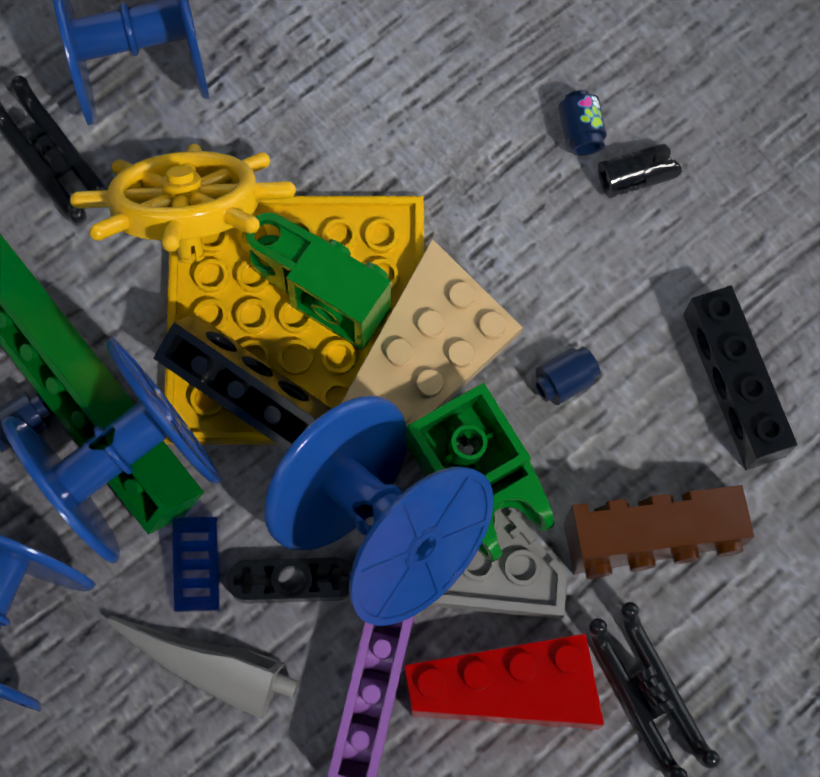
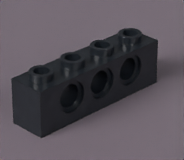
M730 285L691 298L683 316L745 470L747 471L786 458L798 444L733 286Z
M196 315L174 321L153 357L160 364L286 451H288L305 429L332 409Z

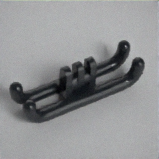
M17 75L12 79L11 86L25 110L35 121V123L27 128V134L31 143L14 123L1 101L0 132L64 216L73 225L82 226L87 220L86 212L84 209H77L71 205V196L58 178L72 170L87 191L108 190V187L102 183L31 89L27 79Z
M626 602L622 605L620 612L625 631L646 668L632 679L608 636L607 623L601 618L593 619L589 624V635L593 646L664 777H688L686 770L675 761L653 721L667 712L672 716L696 760L706 768L712 769L718 766L720 762L719 754L708 746L642 626L638 615V606L633 602Z

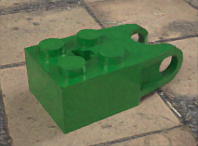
M262 213L255 216L259 220L260 226L271 224L277 227L280 231V236L266 235L257 241L254 237L255 233H246V241L251 249L250 260L254 270L288 293L291 307L363 351L391 310V280L387 279L388 274L372 262H366L364 265L351 257L349 249L334 239H329L327 242L280 215ZM259 257L263 259L266 263H268L270 266L262 264L259 260Z
M484 382L407 425L405 430L407 447L425 477L446 468L468 467L481 472L490 482L493 491V512L487 533L482 539V544L478 550L488 561L495 562L502 555L497 533L493 525L494 513L502 508L517 509L542 531L554 527V516L530 462L531 457ZM458 442L464 447L471 444L474 448L471 455L461 453L457 448L459 446Z

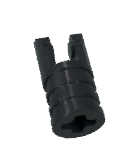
M666 144L652 146L635 151L632 154H625L621 157H615L609 161L605 160L598 163L600 183L608 198L677 178L683 171L678 161L672 160L670 157L671 150Z

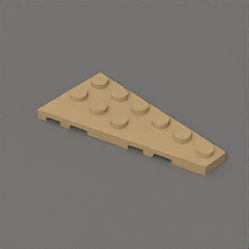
M432 239L341 404L364 396L385 398L398 407L407 427V425L445 405L522 333L523 327Z

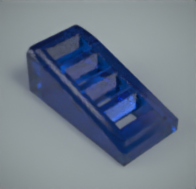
M173 518L172 545L175 613L220 611V523L218 518ZM208 533V540L185 541V534ZM209 551V559H185V552ZM209 570V577L185 578V571ZM210 588V596L185 597V589Z

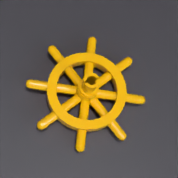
M193 143L187 146L186 151L154 156L135 164L117 159L112 163L111 167L112 172L116 176L111 181L108 190L75 192L70 197V203L77 209L109 207L110 217L93 224L89 229V235L93 240L101 241L122 231L138 238L161 240L163 249L168 252L177 250L178 261L190 264L193 263L191 253H195L197 262L205 257L202 237L217 234L233 227L246 233H255L259 229L260 223L252 214L257 208L258 200L292 198L296 193V188L289 181L256 183L254 173L267 168L270 164V157L265 152H259L240 160L222 153L202 151L198 144Z

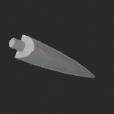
M114 616L108 617L107 622L163 667L208 694L261 719L264 718L275 692L294 698L298 690L300 681L281 674L285 663L245 648L220 646L177 637Z

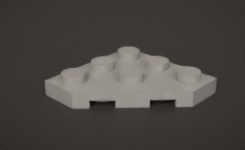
M502 508L497 510L493 517V525L502 551L500 558L495 562H490L477 551L473 560L458 580L430 605L433 607L563 619L565 616L567 571L556 558L553 559L536 540L537 536L515 511H511L509 508Z

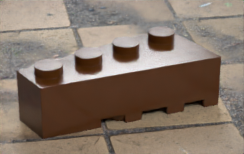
M743 485L689 491L681 495L682 501L674 502L673 495H652L639 501L636 507H630L626 499L610 500L606 502V505L594 509V512H589L588 503L572 505L563 525L573 575L585 573L586 579H596L612 575V568L629 565L630 571L636 572L656 567L657 560L673 558L674 564H684L699 560V553L716 551L717 557H724L743 552V546L747 545L754 538Z

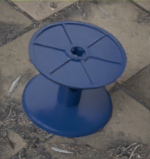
M53 0L68 66L80 107L88 126L95 123L96 109L86 60L127 51H130L133 56H137L141 48L187 39L200 95L204 99H210L189 0H158L139 4L131 8L123 3L120 10L107 11L75 18L70 0Z
M110 337L107 341V350L116 367L140 400L137 404L104 429L100 426H95V435L63 460L22 420L13 416H7L2 419L1 423L4 433L17 457L53 507L91 549L106 561L114 564L120 557L119 544L104 516L90 497L123 471L131 474L133 472L132 464L168 437L192 466L209 482L218 484L223 480L201 443L169 400L130 353L116 339ZM115 431L112 445L106 447L105 450L95 449L97 443Z
M364 396L346 401L323 414L305 429L291 445L279 463L270 482L265 501V522L268 532L277 543L286 548L299 551L327 546L341 539L357 527V530L362 535H366L358 550L352 566L349 580L350 601L354 611L363 621L372 625L384 626L399 623L423 611L440 598L458 580L482 544V539L485 537L491 521L494 501L492 487L488 479L481 472L468 467H451L439 470L419 480L402 493L400 488L393 485L401 469L407 448L405 419L398 407L391 401L378 396ZM374 517V523L370 526L366 519Z
M0 535V629L1 626L10 625V620L6 615L25 574L77 591H91L96 586L92 579L76 569L35 549ZM0 683V698L38 712L41 711V704L38 700Z

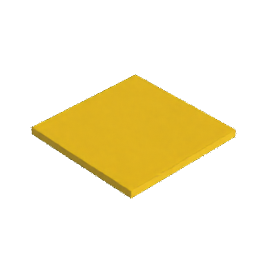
M293 196L288 199L258 200L257 208L252 216L262 213L280 215L327 242L329 239L340 242L349 249L351 257L364 265L366 262H372L388 274L387 279L391 280V310L363 351L291 307L289 294L254 270L250 260L251 249L246 241V232L235 227L202 237L205 257L199 262L195 259V253H191L193 263L188 264L178 261L177 250L169 252L167 333L174 321L196 315L330 408L340 405L424 255V196ZM265 224L259 227L254 237L258 241L259 238L266 235L280 236V231L274 225ZM259 257V260L262 264L270 266L268 263H266L263 259ZM165 367V397L176 409L201 445L276 444ZM169 437L164 440L167 445H174Z

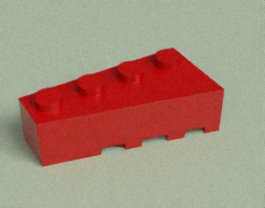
M586 633L404 666L412 717L466 721L478 720L506 724L519 723L548 727H574L589 730H599L604 726Z

